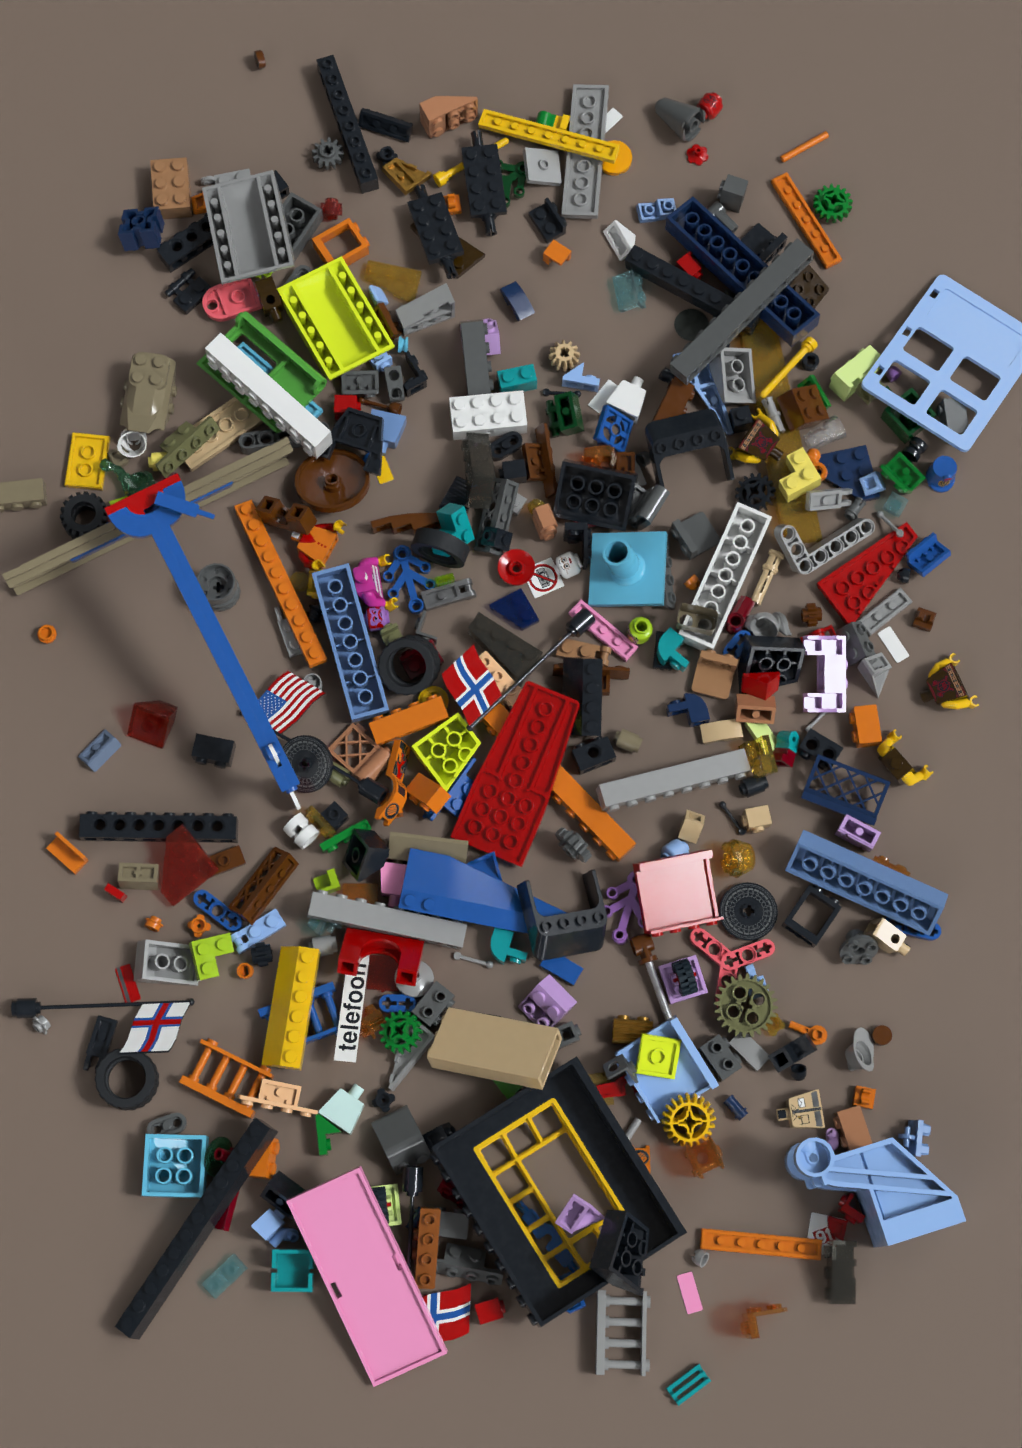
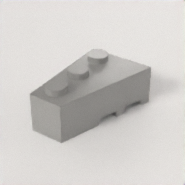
M447 283L407 304L401 305L395 310L396 319L403 331V335L412 334L455 317V301Z

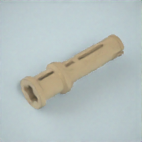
M769 550V557L762 566V575L751 597L757 606H761L772 577L778 573L779 570L777 568L785 557L784 554L777 550Z

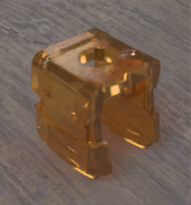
M710 1135L707 1136V1141L690 1148L689 1144H687L685 1151H683L685 1158H688L694 1177L703 1179L704 1173L719 1166L721 1169L725 1168L721 1157L723 1156L722 1151ZM703 1152L708 1155V1162L706 1164H700L697 1161L699 1153Z

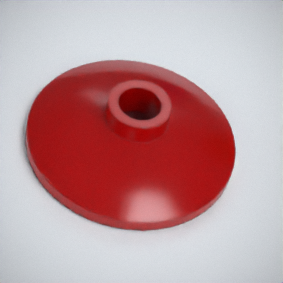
M509 550L498 561L499 576L504 582L513 586L526 584L534 575L535 562L532 556L524 550ZM518 567L520 570L518 572H514L513 568Z

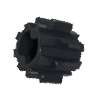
M259 942L255 943L254 947H251L254 965L258 964L259 967L268 966V962H273L270 944Z

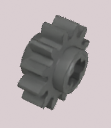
M328 137L327 142L320 139L321 144L315 143V149L312 150L314 163L318 162L319 168L325 165L326 170L329 169V166L336 169L335 164L341 165V159L344 158L343 146L338 145V140L332 143L330 137Z

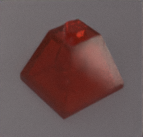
M161 700L135 702L127 736L163 749L175 722L178 707Z

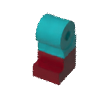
M780 731L777 735L774 753L770 752L768 760L778 767H793L799 744L798 733L796 731Z

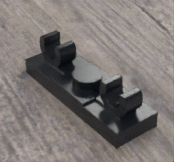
M361 109L359 127L408 143L411 140L412 123L370 109Z

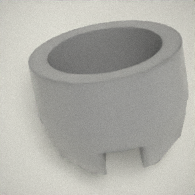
M701 1249L695 1250V1256L691 1257L692 1261L702 1268L708 1262L709 1253Z

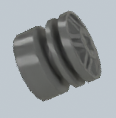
M213 563L206 565L200 570L196 578L212 610L225 611L236 605L240 598L241 590L234 573L228 566Z

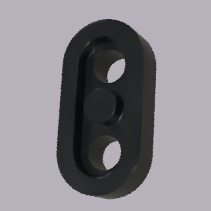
M511 431L492 442L488 448L490 458L500 461L519 450L523 442L522 436L518 432ZM510 441H516V444L512 445ZM500 450L501 453L495 454L494 451Z

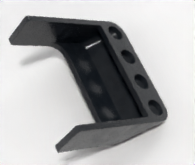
M699 410L652 421L646 425L645 436L657 485L664 487L660 463L665 457L710 446L720 447L727 481L735 479L725 432L714 410Z
M595 869L582 875L590 905L588 910L542 916L536 909L530 881L526 880L517 885L532 953L536 959L545 961L595 952L603 947L607 914Z

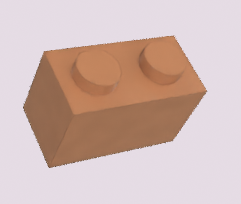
M736 694L734 710L736 722L774 724L776 713L775 696H770L765 701L749 694Z
M860 1105L834 1113L833 1122L835 1128L840 1130L842 1137H839L843 1149L846 1148V1151H851L873 1144Z

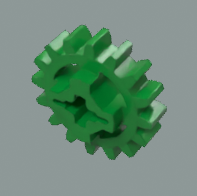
M830 184L829 188L824 185L822 190L818 189L813 199L815 201L813 208H816L815 214L820 213L819 219L825 217L827 223L829 219L835 223L836 219L842 222L843 217H848L852 209L853 200L850 199V193L845 194L846 188L841 190L840 185L834 188L833 184Z
M401 1010L398 1011V1015L391 1012L392 1018L385 1017L387 1023L380 1025L384 1028L383 1031L379 1032L381 1036H384L381 1042L383 1044L386 1043L384 1047L388 1050L391 1049V1052L394 1054L399 1051L403 1055L405 1049L410 1053V1047L417 1048L418 1046L415 1042L422 1040L418 1036L423 1033V1030L418 1028L422 1024L417 1021L415 1015L411 1016L409 1011H406L405 1015Z

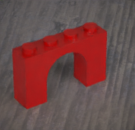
M347 927L338 958L337 973L357 976L360 962L364 957L370 954H385L394 958L398 963L396 983L416 986L424 941Z

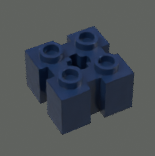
M159 206L144 208V211H138V209L123 210L121 218L123 224H120L118 236L124 251H136L141 246H145V249L160 248L162 239L160 234L163 233L165 222Z

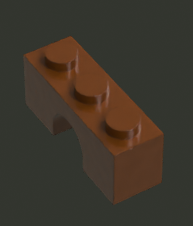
M264 496L255 509L264 524L305 535L310 533L317 522L309 506L294 503L288 509L281 503L280 499Z

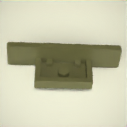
M208 416L197 427L186 421L159 445L167 453L156 463V467L163 477L167 478L220 430L214 419Z

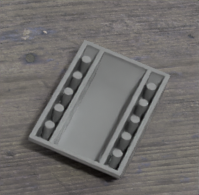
M273 170L202 188L222 284L294 266L295 259L282 199Z

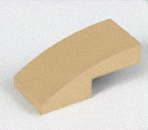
M735 719L700 725L704 744L723 740L726 742L744 737L741 722H736Z

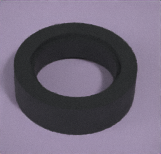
M432 528L417 529L410 546L412 551L421 558L448 568L464 567L470 551L469 546L461 539ZM432 548L443 551L451 556L446 557L434 554Z

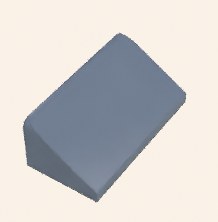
M105 729L78 757L91 770L96 772L121 747V743Z

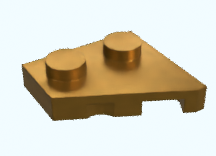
M394 158L382 167V172L405 196L413 191L415 186H420V184H423L432 177L430 171L426 173L417 169V166L405 163L398 158Z

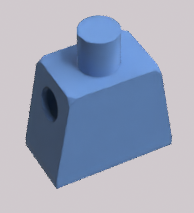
M372 409L371 414L384 419L382 456H385L387 447L393 449L397 447L406 427L407 419L404 415Z

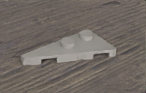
M423 1025L418 1027L423 1030V1033L418 1035L422 1040L415 1042L418 1047H410V1053L405 1049L403 1055L399 1051L396 1052L393 1073L390 1075L388 1087L392 1091L397 1088L434 1042V1034Z

